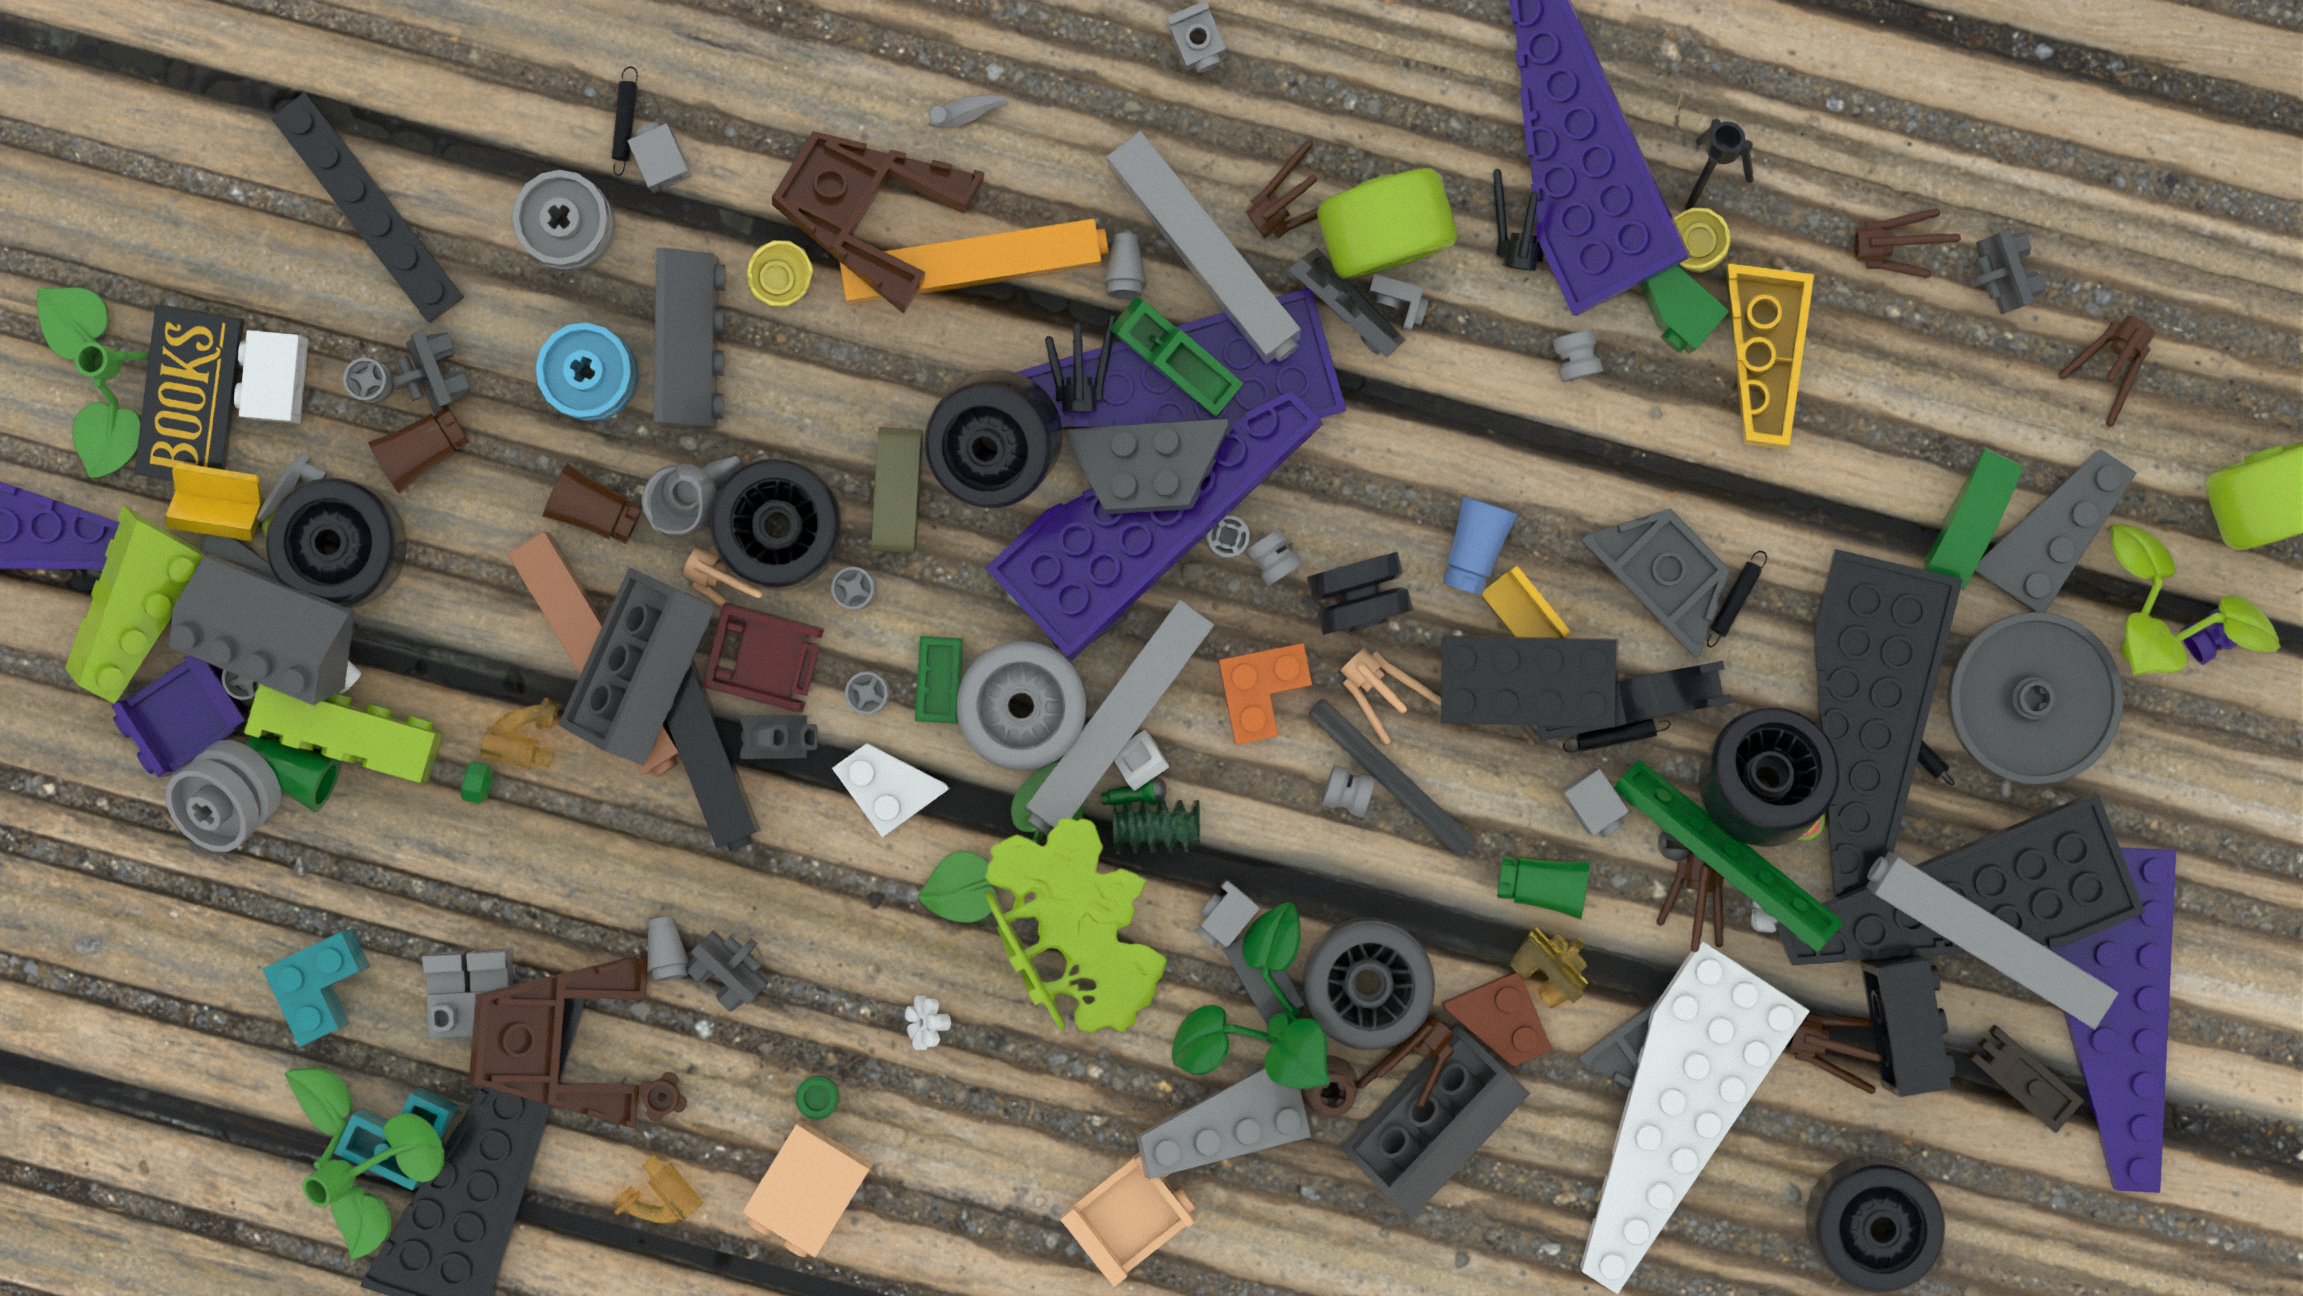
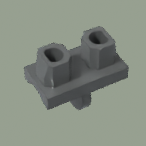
M2010 229L1976 242L1981 258L1977 259L1982 275L1970 279L1974 288L1985 284L1990 299H1996L2001 314L2034 303V298L2045 291L2046 287L2041 274L2037 271L2025 274L2020 258L2031 254L2032 247L2026 233L2011 234Z
M424 330L411 334V340L406 342L416 370L413 369L409 357L397 360L402 375L394 378L392 384L395 390L408 388L412 401L425 397L419 384L421 382L435 415L440 410L449 407L453 401L466 395L470 387L462 370L442 376L436 363L453 357L455 354L449 334L445 332L426 336Z
M741 715V725L744 730L741 733V741L744 744L740 751V759L807 758V750H816L817 725L807 724V715Z
M714 930L691 951L694 956L686 968L688 974L697 982L703 984L712 974L716 975L725 984L716 995L718 1002L731 1012L743 1003L748 1005L769 983L757 971L762 964L750 954L758 944L755 940L751 938L742 946L731 935L726 941L723 940Z

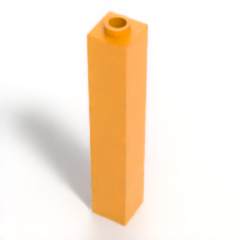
M1095 219L884 251L925 272L924 282L916 295L1102 266L1101 255L1109 254L1105 228L1096 229ZM840 262L845 299L849 305L886 300Z

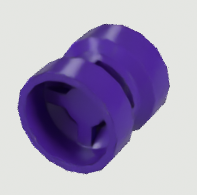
M2219 607L2207 613L2206 618L2215 613H2221ZM2191 622L2180 629V632L2195 625L2197 622ZM2214 623L2183 640L2191 655L2201 665L2215 659L2217 650H2230L2238 645L2227 637L2223 629V623Z

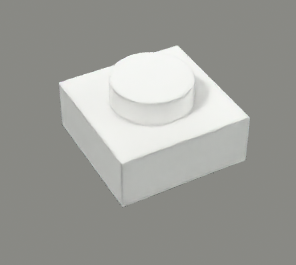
M1146 730L1130 739L1114 760L1126 782L1134 791L1170 767L1155 741Z

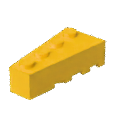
M1728 263L1726 278L1744 445L1787 450L1791 440L1814 274Z

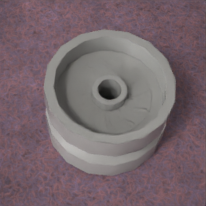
M563 170L541 173L526 183L515 199L512 221L517 239L526 252L552 269L572 272L589 268L604 257L613 243L616 228L613 207L599 188L578 173ZM567 216L570 221L569 226L566 228L559 225L561 218Z
M218 740L207 746L195 756L191 763L185 765L174 774L166 786V805L171 818L182 833L197 845L216 852H229L239 847L253 834L255 829L265 824L276 813L281 804V788L273 769L251 747L234 740Z

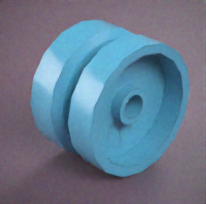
M587 322L570 324L554 332L541 347L536 363L538 386L546 400L560 412L588 422L607 420L623 411L634 397L639 381L637 360L628 344L605 327ZM588 366L595 371L591 380L586 377L583 378V370Z

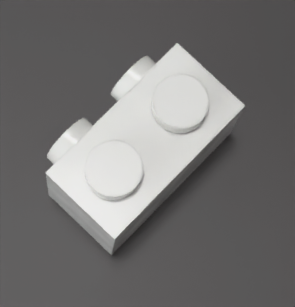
M247 330L246 340H241L238 350V362L240 366H243L242 383H237L234 392L235 408L239 409L240 417L251 420L301 424L309 339L294 334Z

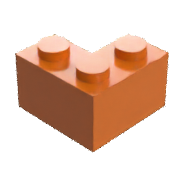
M1304 643L1218 660L1234 744L1236 745L1278 736L1270 694L1312 686Z

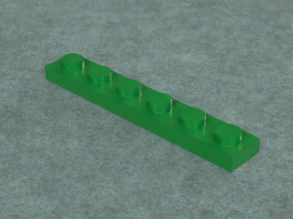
M1642 760L1637 761L1621 776L1613 789L1621 794L1629 804L1641 810L1656 822L1664 832L1676 838L1691 850L1699 860L1706 862L1727 879L1730 885L1742 891L1757 903L1765 913L1777 919L1792 931L1800 941L1808 944L1815 951L1819 952L1844 923V921L1746 843L1738 841L1722 831L1706 811Z

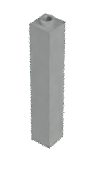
M1139 131L1106 156L1108 169L1267 365L1274 358L1280 362L1290 356L1299 347L1296 341L1300 339V327L1144 134Z
M1182 600L1177 602L1082 730L1074 745L1065 753L1024 810L1031 814L1027 821L1032 826L1048 836L1061 818L1073 817L1213 628V623Z
M1889 851L1885 858L1879 857L1870 868L1867 876L1870 882L1866 887L1875 895L2093 1029H2096L2119 994L2109 985L1893 852Z

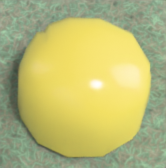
M1690 208L1673 217L1691 255V258L1677 264L1685 271L1702 273L1712 270L1723 261L1730 247L1731 232L1722 216L1709 208Z
M771 241L760 246L750 258L746 271V283L751 293L759 301L770 307H788L806 294L811 282L813 266L805 250L791 241Z

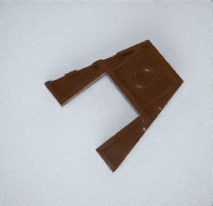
M813 131L772 195V206L895 308L905 313L924 282L925 272L853 237V233L888 177L964 214L982 185L985 173L974 170L972 174L951 169L952 164L932 160L930 164L906 158L907 153L894 150L884 153L866 148L867 144Z
M643 955L632 956L476 994L469 1082L629 1128H636L639 1085L634 1083L558 1082L564 998L645 1000L648 957Z

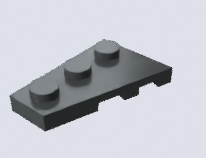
M1318 248L1301 257L1289 269L1328 304L1342 321L1350 324L1361 334L1360 337L1363 343L1375 354L1378 355L1381 352L1387 358L1405 341L1404 337L1348 279H1342L1335 273L1331 261Z

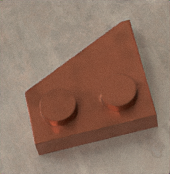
M1518 970L1442 1002L1444 1008L1513 1067L1553 1051Z

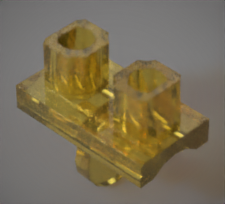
M1535 926L1526 934L1521 948L1510 963L1513 969L1525 979L1538 968L1550 978L1539 987L1538 993L1540 998L1551 1009L1566 1002L1568 999L1574 1004L1583 996L1584 993L1582 991L1588 984L1587 980L1579 973L1588 965L1578 954L1585 945L1580 937L1568 943L1557 933L1549 941Z

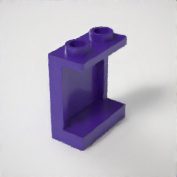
M186 655L183 657L185 660L183 663L128 699L119 700L111 705L117 714L113 717L117 728L126 738L132 737L140 749L137 757L148 773H155L158 777L170 776L192 762L195 756L207 746L218 740H226L247 725L250 711L243 700L233 698L224 689L222 684V668Z

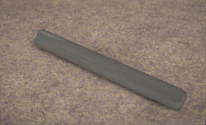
M1321 699L1311 708L1308 713L1309 717L1455 854L1462 857L1472 849L1475 844L1474 838L1331 704Z

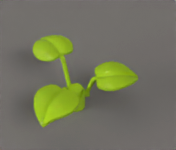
M2114 524L2108 528L2111 531V545L2120 564L2133 575L2142 579L2152 580V589L2141 613H2133L2125 621V640L2120 645L2121 654L2130 663L2133 675L2180 672L2187 664V655L2181 641L2214 623H2223V629L2227 637L2246 649L2258 652H2276L2281 647L2276 631L2267 616L2251 601L2232 595L2224 597L2219 602L2221 613H2215L2175 636L2172 635L2164 622L2149 616L2163 584L2161 577L2170 578L2176 571L2170 552L2160 540L2140 528L2123 524Z

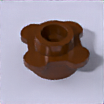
M665 1072L660 1079L653 1082L643 1081L639 1085L638 1095L643 1098L647 1109L646 1115L650 1120L660 1121L664 1115L673 1111L680 1113L686 1108L687 1099L680 1094L677 1087L678 1077L676 1074ZM665 1093L666 1100L661 1101L658 1097L659 1094Z

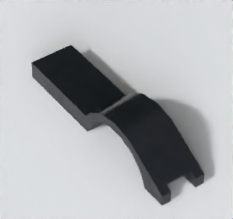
M1723 661L1618 681L1616 726L1678 712L1732 703L1730 694L1723 695L1719 670L1725 669ZM1537 725L1540 741L1609 728Z

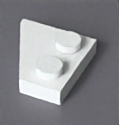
M869 743L860 747L832 768L881 837L887 835L950 789L941 780L935 779Z

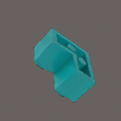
M352 928L337 933L263 968L264 974L299 1047L350 1024L332 985L370 967Z
M420 1087L410 1093L401 1113L414 1114L426 1120L434 1128L442 1143L459 1105ZM365 1108L353 1113L334 1154L360 1165L390 1148L391 1145L383 1131L388 1119ZM396 1155L390 1156L368 1169L410 1190H414L423 1183L415 1181L403 1173L396 1161Z

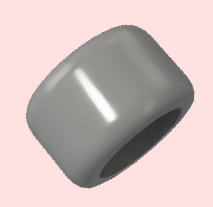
M1011 641L992 647L981 654L970 665L959 686L957 717L965 739L982 758L1005 769L1016 771L1034 770L1057 761L1074 745L1082 732L1086 720L1087 696L1078 671L1060 652L1041 643ZM1017 693L1028 694L1034 702V710L1027 718H1017L1009 709V702Z

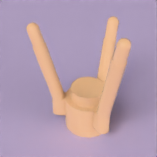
M697 546L686 562L683 577L693 581L692 589L705 594L721 608L725 602H730L712 589L710 585L716 588L720 582H723L753 597L760 598L762 596L761 590L725 573L727 566L722 562L714 546H711L709 551Z
M1364 647L1340 670L1347 677L1343 684L1354 695L1382 743L1387 745L1390 743V738L1360 687L1368 692L1374 686L1400 713H1405L1407 707L1381 681L1385 675L1381 669L1441 706V697L1386 661L1378 651L1371 654Z

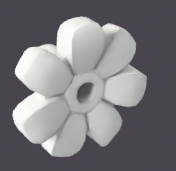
M917 995L914 999V1006H907L905 1011V1019L913 1022L908 1025L907 1031L909 1038L913 1039L912 1046L915 1050H926L927 1047L937 1046L940 1041L937 1031H947L951 1026V1019L948 1014H937L939 1008L938 1000L933 998L927 999L926 995Z

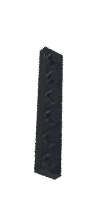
M304 92L271 117L275 125L427 322L432 323L464 298L459 289L307 93Z

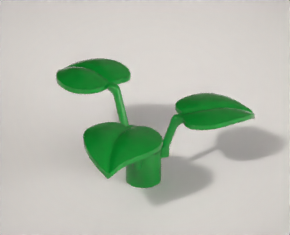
M1283 903L1258 917L1247 930L1242 949L1244 960L1249 967L1253 969L1262 968L1261 974L1263 979L1285 1008V1012L1274 1015L1268 1022L1267 1032L1234 1024L1226 1025V1012L1223 1008L1217 1005L1202 1006L1185 1018L1175 1035L1172 1048V1060L1175 1066L1193 1075H1204L1214 1071L1221 1065L1228 1053L1229 1038L1227 1034L1236 1033L1265 1040L1270 1044L1274 1043L1267 1051L1264 1063L1268 1077L1276 1084L1293 1089H1309L1330 1084L1327 1069V1041L1322 1026L1312 1019H1300L1297 1017L1299 1009L1290 1003L1271 974V970L1275 972L1287 970L1294 961L1299 949L1300 917L1294 903Z

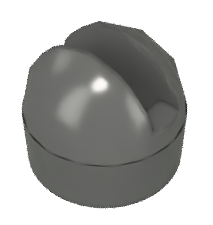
M1664 831L1661 832L1658 838V849L1665 858L1681 861L1692 852L1688 848H1666L1667 840L1677 839Z

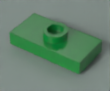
M920 636L915 722L959 723L957 717V695L961 683L963 638Z

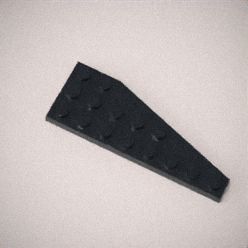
M1838 549L1833 550L1813 629L1820 728L1831 741L1839 763L1838 788L1831 805L1827 809L1834 898L1868 885L1870 880L1867 876L1874 862L1879 857L1885 858L1889 851L1894 852L1963 579Z

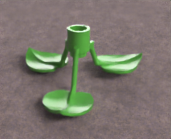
M78 287L39 288L37 291L38 317L48 345L62 358L74 360L77 370L82 375L94 378L93 386L99 388L109 401V405L95 402L85 406L74 419L72 436L75 449L86 468L88 477L100 478L110 475L123 468L136 455L141 418L134 410L118 409V399L106 385V380H111L119 374L122 361L148 360L149 352L117 351L115 348L99 344L95 340L107 331L109 325L108 308L103 299L95 292Z
M1059 762L1049 764L1032 774L1020 786L1012 802L1011 815L1014 825L1023 832H1035L1031 841L1036 844L1040 843L1044 833L1027 821L1031 814L1024 809ZM1083 803L1071 819L1078 821L1083 818ZM969 851L956 852L944 858L936 866L928 882L918 895L919 900L935 914L961 923L983 920L993 912L985 896V891L992 892L997 900L998 897L991 883L985 878L988 863L981 856Z
M323 1068L290 1069L284 1074L308 1118L320 1131L328 1135L335 1134L323 1156L314 1162L317 1170L304 1179V1194L317 1207L323 1208L329 1204L331 1205L334 1219L346 1240L350 1259L363 1257L373 1252L387 1239L391 1231V1217L381 1198L371 1193L364 1194V1190L360 1185L353 1186L355 1177L388 1157L396 1155L398 1166L405 1175L418 1182H428L438 1176L443 1169L444 1149L441 1147V1140L434 1128L426 1120L414 1114L401 1113L389 1119L384 1125V1135L391 1145L390 1148L354 1168L345 1160L329 1161L348 1124L344 1118L351 1114L353 1110L349 1091L342 1080L329 1070Z

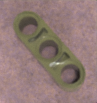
M879 427L872 522V551L914 554L916 552L923 448L922 429Z

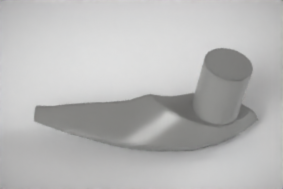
M994 95L971 96L955 100L943 107L935 106L930 110L929 116L931 121L928 126L948 128L964 125L976 120L991 109L1007 105L1006 97Z
M307 452L295 457L266 498L257 519L262 521L271 514L283 498L296 488L300 479L307 482L326 478L327 471L309 464Z

